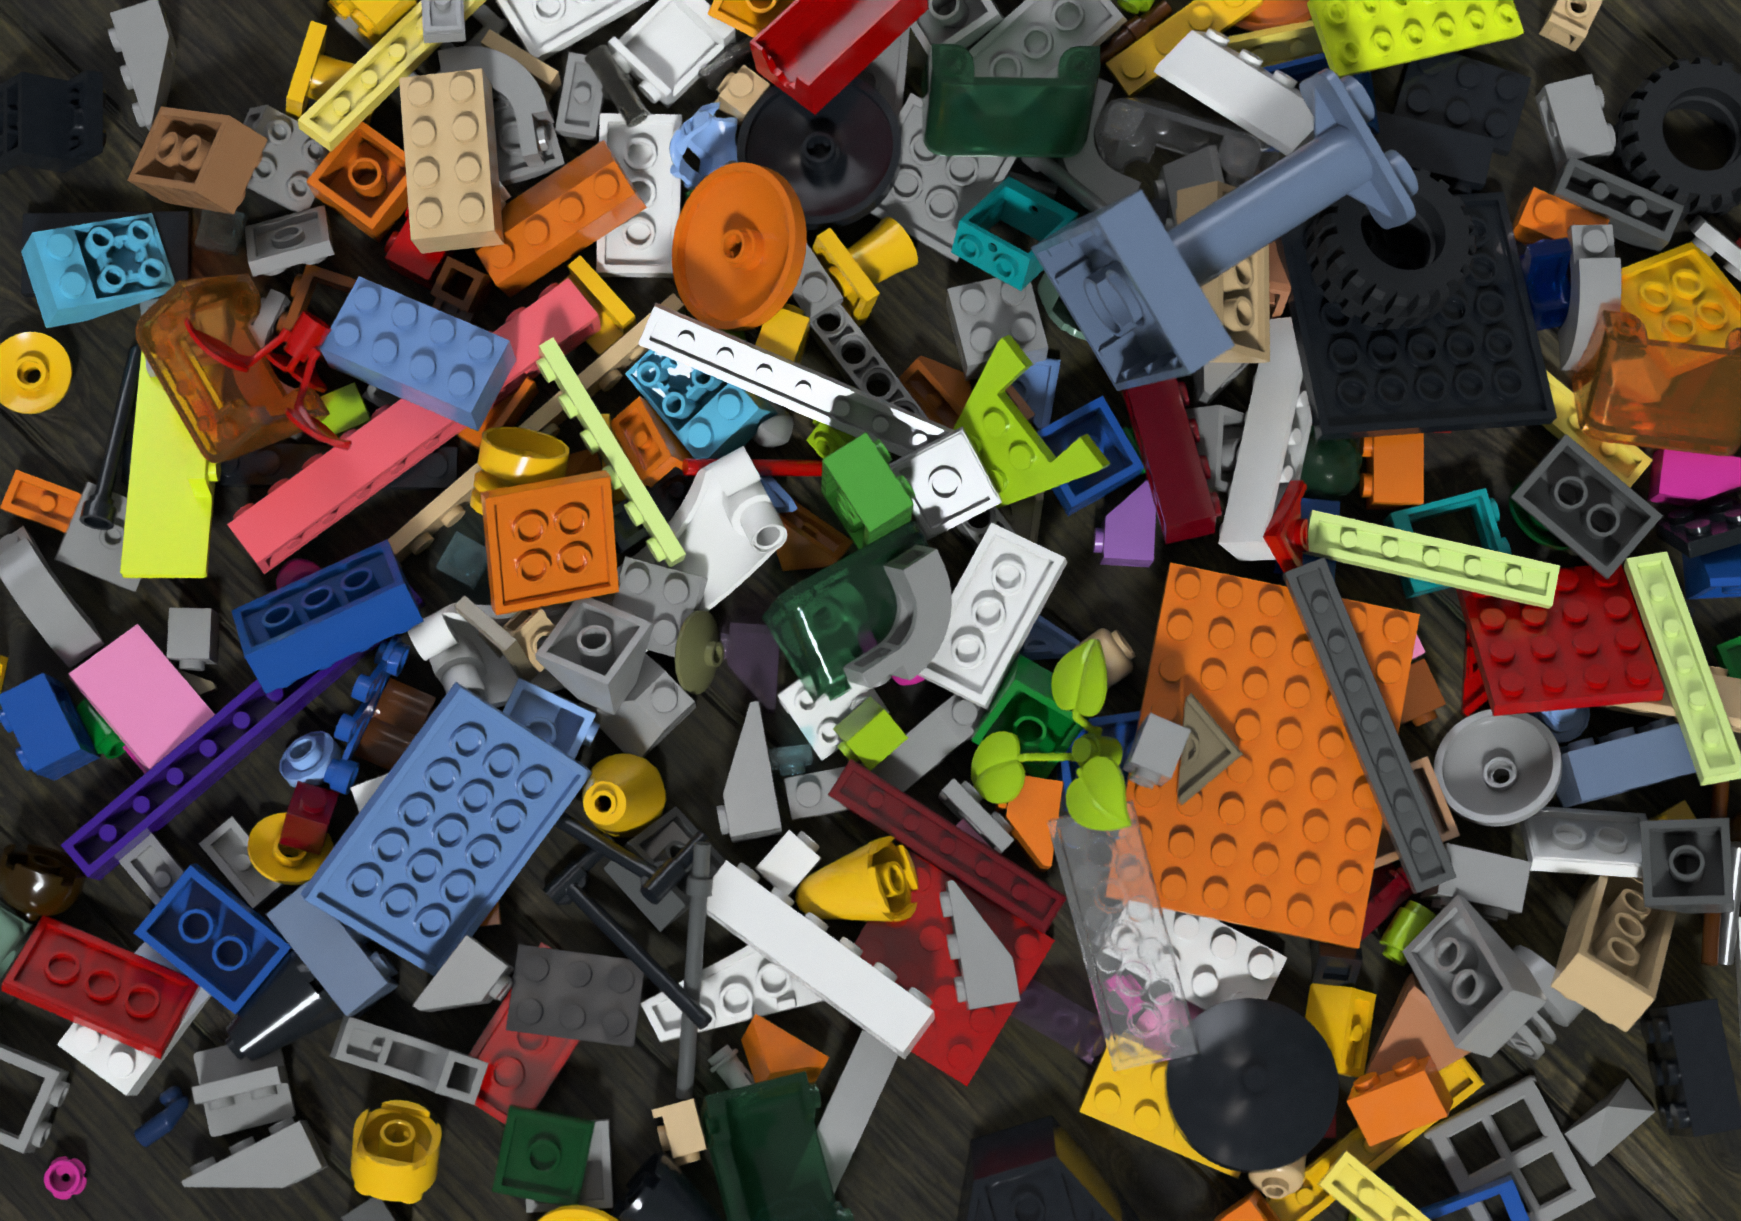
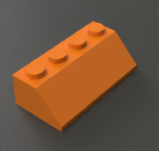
M602 140L505 205L502 209L504 245L477 247L474 250L495 285L511 298L646 209L647 206L605 140Z

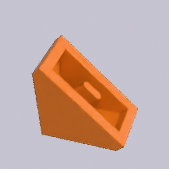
M758 1014L754 1015L741 1039L758 1093L814 1084L830 1058Z

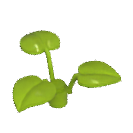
M1090 639L1063 656L1057 663L1052 675L1051 688L1056 705L1062 710H1072L1073 720L1088 731V734H1084L1075 740L1072 746V753L1020 754L1018 736L1014 733L998 731L987 736L978 746L972 759L971 780L974 784L973 787L985 800L991 803L1004 804L1014 800L1023 788L1025 770L1022 762L1075 761L1081 767L1076 770L1079 778L1072 781L1066 791V805L1069 814L1076 823L1083 827L1100 831H1113L1131 826L1126 804L1125 781L1119 767L1123 750L1116 738L1101 736L1102 728L1093 726L1082 716L1092 717L1097 715L1103 707L1107 694V670L1103 648L1100 640Z

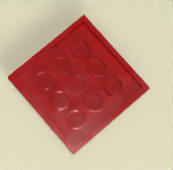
M1622 564L1608 579H1605L1590 565L1560 568L1553 606L1549 609L1456 588L1493 716L1662 700L1665 689Z
M910 851L909 855L914 863L918 879V889L911 891V903L917 902V908L912 917L899 922L867 921L854 944L863 951L860 957L874 967L877 962H880L898 976L895 980L896 984L907 992L911 987H914L933 1002L929 1008L934 1010L935 1019L911 1052L963 1085L968 1086L1018 1002L967 1010L965 1002L958 1003L954 977L961 976L958 959L950 960L946 938L947 934H953L951 917L943 918L939 892L946 891L945 883L954 880L1013 957L1020 998L1055 940Z

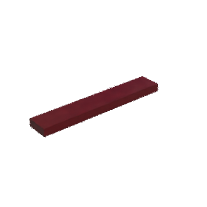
M850 759L828 793V796L886 834L894 837L900 843L1043 934H1045L1067 899V896L852 759Z

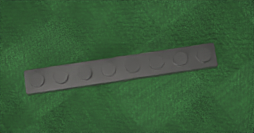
M1325 557L1285 572L1282 576L1413 894L1457 878Z

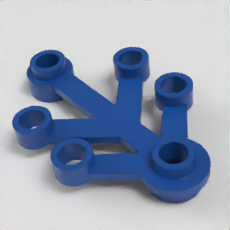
M394 635L390 642L383 640L374 659L377 667L370 677L361 673L354 684L351 697L362 701V704L353 717L345 713L341 716L335 729L334 738L347 742V747L341 760L336 758L331 760L324 775V782L329 783L330 789L347 795L351 790L350 787L354 785L360 763L352 761V756L355 750H357L361 738L373 717L378 701L390 676H399L410 651V645L403 643L402 637Z

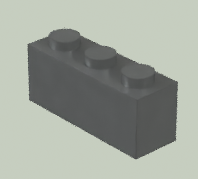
M1571 156L1559 169L1549 191L1551 195L1609 219L1608 224H1613L1614 238L1653 255H1657L1670 242L1684 208V205Z

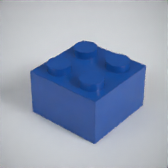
M1103 395L1037 431L1056 458L1079 437L1088 434L1111 463L1100 471L1052 488L1067 516L1135 480L1144 469L1143 463Z
M43 672L0 694V705L2 707L0 709V721L8 733L14 731L20 744L19 747L15 748V751L26 771L32 769L33 773L55 781L100 758L80 715L76 711V707L65 684Z

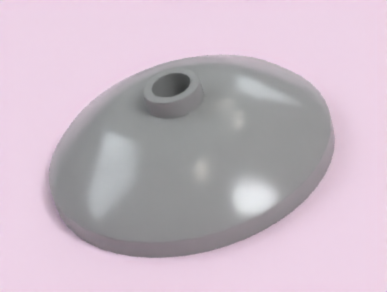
M1491 709L1470 715L1457 723L1443 738L1434 761V772L1448 807L1458 816L1469 822L1494 827L1512 825L1524 821L1544 808L1557 791L1563 770V761L1558 742L1543 722L1528 713L1493 716ZM1500 776H1509L1507 782L1496 783L1497 778Z

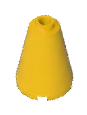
M630 753L614 754L600 760L590 770L592 774L583 785L582 802L588 818L599 830L614 837H634L662 816L666 803V790L664 789L658 769L648 760Z
M894 837L877 838L806 876L799 883V887L796 890L797 906L805 914L811 912L818 918L826 920L899 922L911 918L917 908V902L911 903V891L918 889V879L914 863L903 844L895 846L892 842L895 839Z

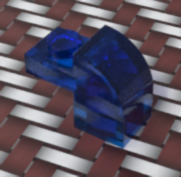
M1567 237L1555 240H1539L1534 244L1527 245L1525 255H1519L1537 331L1562 326L1568 315L1571 286L1566 273L1572 248Z

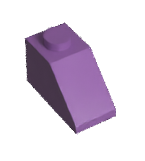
M1147 480L1104 518L1101 528L1094 529L1093 552L1100 553V565L1149 568L1153 563L1156 509Z

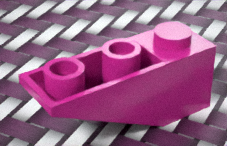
M1672 441L1653 453L1647 501L1688 508L1741 490V457H1735L1732 450L1711 448L1708 452L1693 450V445L1690 443Z

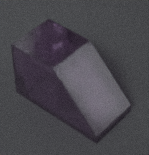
M730 623L729 634L721 633L720 641L724 648L723 659H727L729 672L755 701H759V705L767 714H776L781 627L778 625Z

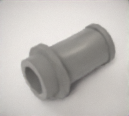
M726 1044L708 1059V1062L712 1065L709 1070L712 1073L716 1071L734 1093L736 1099L740 1101L756 1088V1084L752 1074L737 1057L736 1053L739 1052L737 1048L732 1050Z

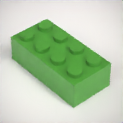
M867 432L822 460L821 483L822 495L866 561L908 535L914 506L912 498L916 497L903 475L896 478L889 465L892 458L879 439L873 442Z

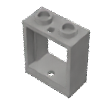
M0 1043L1 1060L45 1078L20 1136L0 1128V1144L23 1154L34 1153L37 1147H43L50 1135L52 1124L48 1123L54 1107L59 1108L68 1094L70 1083H67L66 1080L70 1072Z

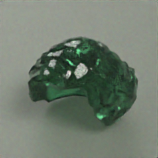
M1312 422L1300 480L1307 484L1304 494H1308L1310 499L1336 501L1340 497L1351 493L1360 480V468L1363 458L1358 451L1356 442L1352 438L1317 441Z

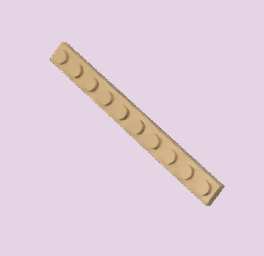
M674 293L660 304L686 315L685 305ZM651 313L577 376L590 398L600 389L606 392L614 387L623 376L620 372L633 362L635 364L650 350L638 345ZM561 390L524 421L519 428L536 430L555 437L560 431L558 426L568 418L558 400V397L562 395ZM477 463L388 539L399 564L412 552L414 555H418L427 549L434 541L432 535L443 525L449 528L464 516L466 511L463 508L470 503L471 492L475 488V473L482 470Z

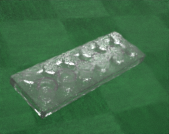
M1133 800L1126 801L1131 826L1113 831L1089 829L1076 823L1071 815L1050 819L1047 822L1114 1072L1195 1055L1199 1051Z

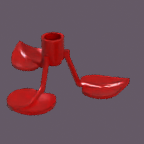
M303 310L290 330L284 327L277 337L252 356L238 354L219 339L195 329L188 316L186 317L184 324L192 339L207 355L219 363L248 373L249 367H252L263 357H266L277 368L284 372H289L301 385L294 409L287 407L284 411L285 415L310 437L345 451L350 449L352 441L340 440L325 424L310 416L304 407L308 387L325 393L327 390L315 366L317 359L322 353L319 349L332 330L327 323ZM286 341L287 343L283 349L291 356L280 355L271 351Z

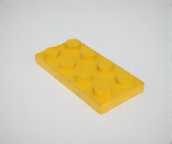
M1112 1031L1080 1105L1079 1112L1238 1179L1241 1172L1229 1170L1210 1162L1197 1153L1177 1130L1169 1113L1165 1098L1164 1081L1169 1054Z

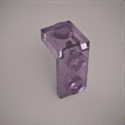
M1034 979L1030 981L1026 990L1020 995V1001H1018L1010 1014L1020 1022L1062 1045L1076 1057L1090 1065L1095 1056L1100 1055L1106 1048L1109 1039L1108 1034L1112 1029L1094 1013Z

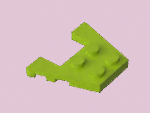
M1011 335L1004 336L998 341L953 430H956L963 426L1002 498V503L996 505L997 509L1100 471L1111 464L1088 434L1079 437L1057 458L1005 392L1015 380L1033 365Z

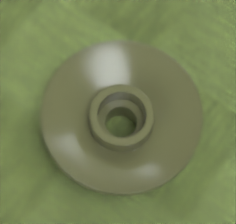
M696 610L685 619L678 634L675 649V670L678 682L686 693L697 695L703 693L710 686L717 668L721 665L724 657V648L720 642L717 622L711 613L704 610Z

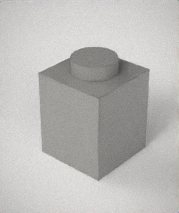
M169 608L167 659L175 664H179V670L204 671L205 664H217L220 615L212 608Z

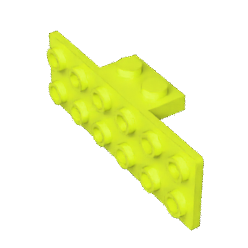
M1310 0L1307 2L1329 69L1339 78L1345 75H1356L1507 40L1524 33L1513 0Z
M144 348L141 351L120 568L124 578H205L208 575L215 482H219L221 477L218 445L223 443L224 423L221 418L225 365L223 364L150 377L146 369Z

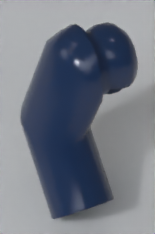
M172 1086L161 1093L159 1100L165 1106V1109L135 1130V1137L142 1146L148 1147L172 1131L189 1108L188 1095L184 1096L179 1086Z

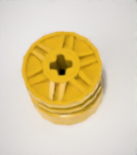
M519 427L487 429L482 433L477 463L482 470L475 473V488L471 492L470 506L477 513L483 515L481 492L565 477L569 447L563 441L536 430Z

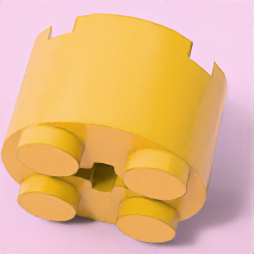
M390 1100L382 1102V1106L379 1109L369 1113L368 1108L361 1113L354 1125L350 1167L353 1180L355 1181L354 1187L357 1192L381 1200L401 1201L406 1204H413L421 1200L423 1193L433 1185L437 1177L442 1137L439 1123L435 1124L430 1118V1112L426 1108L410 1101Z

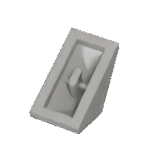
M1625 1078L1563 1134L1587 1163L1593 1167L1656 1111L1629 1079Z

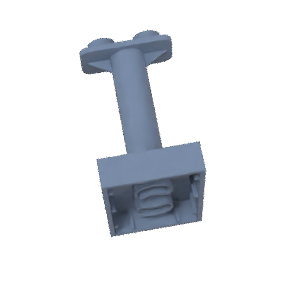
M1324 69L1303 80L1299 87L1301 95L1313 115L1314 139L1171 230H1165L1143 191L1139 190L1070 222L1030 247L1117 391L1192 374L1234 347V343L1211 307L1201 287L1345 195H1349L1365 204L1375 221L1384 229H1391L1406 224L1416 216L1415 207L1410 198L1418 192L1416 176L1405 158L1397 151L1390 149L1383 153L1366 124L1374 119L1375 111L1368 93L1358 80L1350 75H1345L1340 79L1330 69Z

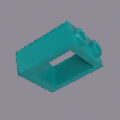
M1008 176L959 220L951 253L1022 291L1044 269L1032 250L1027 253L990 233L989 230L1001 220L1034 239L1042 241L1065 225L1076 220L1078 213ZM1032 205L1037 208L1038 212L1032 209Z
M1486 488L1393 512L1383 520V524L1386 527L1413 532L1412 523L1470 508L1482 548L1512 555L1508 540L1505 537L1501 538L1497 522L1500 520L1498 505L1493 497L1489 498ZM1399 575L1406 599L1451 588Z

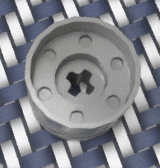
M1518 945L1512 951L1529 968L1548 1001L1505 1044L1516 1048L1534 1060H1538L1545 1053L1544 1046L1540 1040L1547 1044H1553L1556 1040V1034L1546 1020L1549 1019L1566 1027L1570 1025L1585 1007L1565 998L1559 991L1551 987L1556 968L1530 949Z

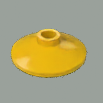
M24 332L11 336L0 344V403L17 413L37 414L51 409L64 398L71 385L73 371L70 357L58 341L43 333ZM33 370H39L41 374L40 379L35 383H29L27 380L28 374Z
M287 812L267 816L259 821L250 832L247 851L251 863L263 876L277 883L301 885L307 881L309 882L334 848L329 833L321 855L313 854L279 843Z

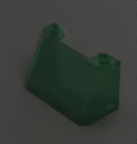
M931 44L921 76L922 137L925 146L935 155L953 157L1068 158L1077 155L1085 146L1088 138L1100 72V46H1075L1064 51L1058 62V78L975 77L973 57L967 49L956 44Z
M912 521L792 586L779 595L762 616V619L814 703L826 696L832 702L849 692L852 687L842 667L877 646L891 631L897 613V600L883 565L916 544L929 547L925 534L916 521Z
M806 1071L704 1097L701 1108L702 1126L727 1221H854L850 1207L843 1209L840 1201L836 1202L814 1123L815 1108L821 1107V1098L816 1082L809 1083Z

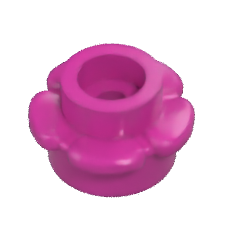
M58 1157L50 1163V1167L44 1174L45 1187L58 1199H70L73 1194L78 1195L85 1189L87 1184V1178L84 1177L86 1167L77 1158ZM65 1173L70 1176L68 1182H64L62 1179Z

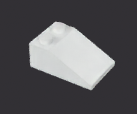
M145 942L135 952L137 955L184 974ZM200 988L162 1059H158L75 1022L57 1045L126 1096L138 1095L211 995L203 988Z

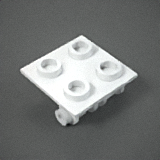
M846 646L777 694L780 704L791 715L821 761L837 751V745L842 742L833 728L871 696L889 713L874 688H867L849 682L842 667L855 659Z

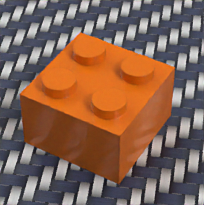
M363 121L332 152L328 153L306 181L316 198L378 243H380L408 207L404 151Z

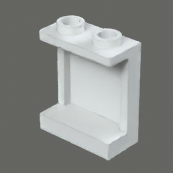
M659 0L619 40L613 36L608 41L611 55L609 60L621 74L627 76L630 73L640 82L638 88L652 103H656L659 100L668 109L736 43L735 28L708 15L711 5L705 0Z

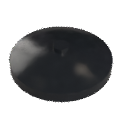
M856 77L816 115L774 85L761 95L748 111L742 123L737 142L738 162L752 163L770 168L782 175L791 184L803 208L806 230H827L828 228L843 227L872 212L893 188L900 172L903 155L900 128L891 106L875 88Z
M1241 998L1225 1001L1206 1009L1197 1015L1181 1032L1174 1043L1166 1064L1165 1098L1169 1113L1177 1130L1197 1153L1210 1162L1229 1170L1245 1173H1263L1297 1162L1309 1153L1324 1137L1337 1108L1339 1096L1338 1072L1326 1041L1319 1031L1302 1015L1273 1001Z

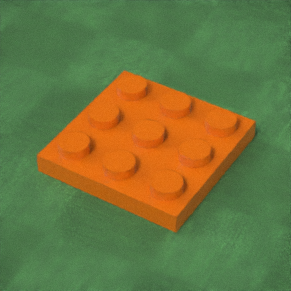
M606 470L481 492L491 607L495 615L619 592L611 476Z

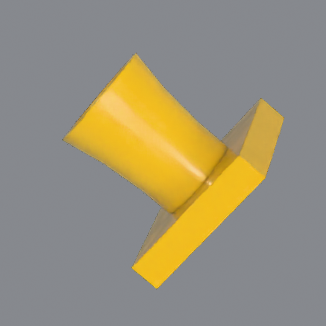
M314 21L310 22L286 97L285 115L296 121L305 113L309 98L314 100L321 98L355 65V63L323 55L327 26ZM372 111L363 121L370 124L374 111Z
M888 216L884 217L865 236L847 249L831 228L817 235L811 249L843 296L841 305L858 327L867 321L880 294L874 285L899 272L912 268L918 263L917 251L911 238L896 220Z

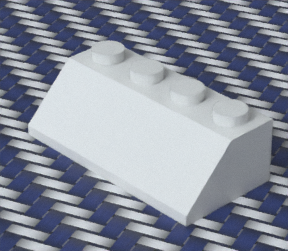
M1208 28L1207 32L1191 30L1154 70V73L1286 156L1314 139L1313 115L1306 105L1301 92L1294 88L1297 81L1279 70H1275L1274 74L1261 67L1263 60L1248 50L1242 49L1240 53L1227 46L1230 39L1212 28Z

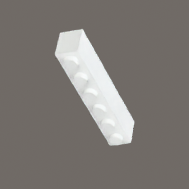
M1291 317L1270 319V362L1258 363L1257 372L1253 377V390L1249 408L1245 413V426L1241 444L1236 453V466L1232 484L1228 489L1225 516L1219 529L1220 538L1218 544L1239 561L1276 560L1263 535L1289 482L1300 480L1313 420Z
M726 860L713 877L712 896L707 897L706 915L905 1059L935 1019L934 1010L929 1008L933 1002L914 987H911L907 992L896 984L895 980L898 976L880 962H877L874 967L860 957L863 951L849 939L842 937L840 941H837L827 934L826 930L829 926L813 913L808 912L804 917L794 910L792 905L795 902L783 891L774 887L770 892L757 883L761 877L747 865L740 862L735 867Z

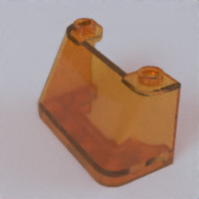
M248 273L179 280L139 318L135 328L136 340L199 451L206 460L212 463L234 460L303 432L284 413L287 407L294 409L299 388L287 394L266 357H263L252 367H249L248 373L232 369L207 355L192 339L184 324V320L188 316L195 329L226 343L238 354L252 356L261 348L248 326L260 314L261 297ZM308 387L304 407L310 416L322 422L330 413L318 393Z
M1602 311L1571 378L1578 424L1581 431L1591 439L1600 442L1716 456L1735 454L1741 445V328L1733 329L1728 334L1725 348L1648 339L1644 323L1632 313Z

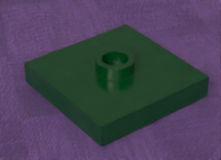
M511 1104L508 1110L492 1192L560 1206L579 1205L596 1121Z

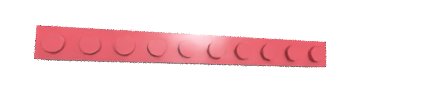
M569 278L560 284L553 283L540 293L539 299L527 308L520 307L514 310L506 318L504 325L494 332L489 331L510 340L516 357V362L491 409L516 392L527 377L534 379L541 374L536 364V361L540 359L539 345L554 337L563 354L567 355L601 330L598 313ZM402 398L392 406L391 404L383 405L372 414L371 421L358 430L351 429L345 432L339 438L340 440L352 441L348 451L333 447L324 455L319 453L312 456L303 464L302 471L291 479L284 478L276 482L268 490V495L255 505L249 503L241 507L234 514L233 520L227 525L257 566L266 574L467 426Z

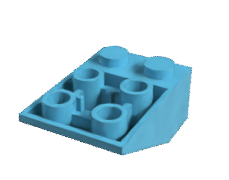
M152 213L32 232L21 251L46 328L88 321L177 290Z
M652 350L643 355L625 373L695 459H720L752 439L761 423L778 414L765 398Z

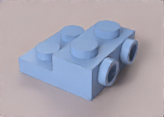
M520 677L503 710V713L574 759L582 744L590 747L600 724L593 721L596 712Z

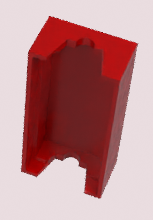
M795 0L749 42L756 71L816 115L929 9L928 1Z

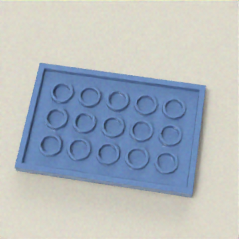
M455 682L300 894L305 901L435 977L466 935L471 937L474 935L591 776L592 772L568 754Z

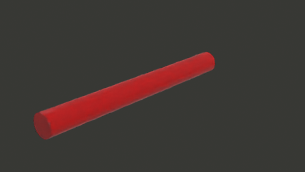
M685 458L682 464L683 474L696 475L701 468L718 459ZM751 459L760 476H822V460Z

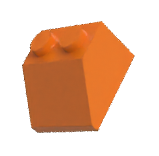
M1025 776V782L1019 795L1008 803H995V811L1002 813V817L1011 825L1013 830L1009 835L1014 839V842L1034 869L1039 872H1046L1052 867L1063 781Z

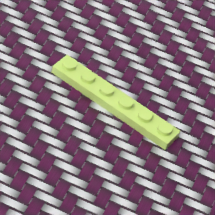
M554 337L539 345L540 359L536 361L541 374L548 383L553 380L556 382L562 392L558 400L563 410L570 419L575 416L578 418L584 428V431L580 432V436L592 455L599 452L606 464V467L602 468V470H606L611 476L612 489L615 491L621 488L629 501L624 504L628 516L636 527L643 524L651 538L646 540V544L658 563L665 560L669 568L683 561L686 556L684 549Z
M1315 510L1310 512L1308 519L1309 552H1302L1311 556L1325 557V559L1546 609L1553 606L1560 565Z
M1668 552L1626 558L1624 570L1701 786L1741 779V753Z

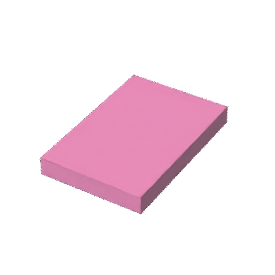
M138 624L69 673V679L147 771L215 715Z

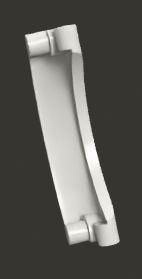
M744 446L701 468L697 472L681 506L668 522L669 527L686 553L684 560L671 567V569L708 579L699 610L709 611L731 594L777 549L782 547L787 539L786 528L760 481L761 477ZM647 545L632 557L633 559L669 568L665 560L659 563L656 561ZM623 564L617 567L618 580L620 577ZM615 593L591 598L611 606ZM456 603L450 604L423 619L424 622L413 626L408 631L410 639L422 659L425 661L430 660L434 674L444 686L446 694L454 683L457 682L496 708L507 704L518 681V677L505 656L503 655L499 658L478 636L479 631L455 611L454 605ZM572 603L554 604L539 608L547 614L548 619L556 626ZM477 605L501 627L517 613L495 615L491 605ZM546 636L538 639L537 648L547 639ZM543 669L541 672L536 671L538 675L531 681V683L550 692L566 688L546 669Z

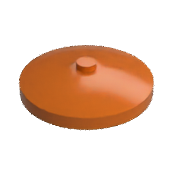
M738 162L727 164L706 176L685 202L674 232L672 269L675 285L687 310L700 322L717 329L732 332L751 330L773 318L793 293L804 264L807 230L800 200L791 184L782 175L770 168L752 163Z

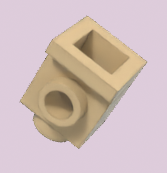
M1555 0L1539 34L1575 52L1586 38L1603 0ZM1572 8L1575 9V10H1577V11H1579V12H1581V13L1574 12V11L1572 10Z
M743 65L736 74L730 72L723 79L718 88L719 97L714 103L720 102L718 110L727 117H736L738 125L741 127L748 111L761 95L770 89V84Z
M539 607L518 611L502 628L518 641L533 668L541 672L546 668L536 660L535 654L542 646L541 644L537 648V641L542 636L547 638L555 628V625Z
M695 1098L653 1109V1117L662 1116L664 1125L657 1126L663 1151L671 1150L675 1163L678 1166L701 1160L699 1151L708 1149Z

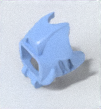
M720 102L702 106L675 131L670 141L669 150L673 162L670 172L675 178H680L689 191L695 189L706 176L731 160L738 162L736 140L738 121L736 117L718 118L714 116V113L720 107ZM687 147L700 159L699 172L692 169L682 157Z

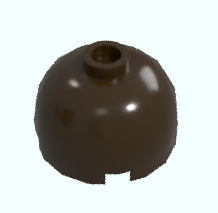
M9 844L4 847L0 858V894L10 906L16 909V914L19 917L39 921L42 916H55L66 911L77 901L87 876L81 869L79 871L73 867L74 860L68 854L34 844H28L26 852L15 851L16 844Z

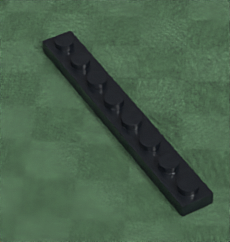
M125 441L123 446L121 483L124 485H129L133 441ZM219 443L218 456L221 462V477L219 482H215V487L270 488L281 479H291L302 471L303 464L309 458L319 453L324 455L334 446ZM458 447L437 448L381 490L445 491L458 479Z

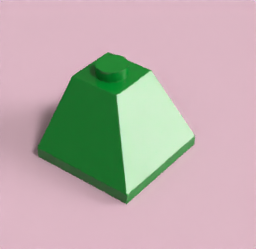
M1019 654L988 710L985 709L971 741L980 745L992 733L1006 731L1018 736L1020 754L1065 753L1083 727L1073 720L1072 710H1062L1056 705L1051 688L1053 673ZM1082 715L1087 721H1089V716ZM1059 761L1022 762L1025 772L1030 775L1046 779Z

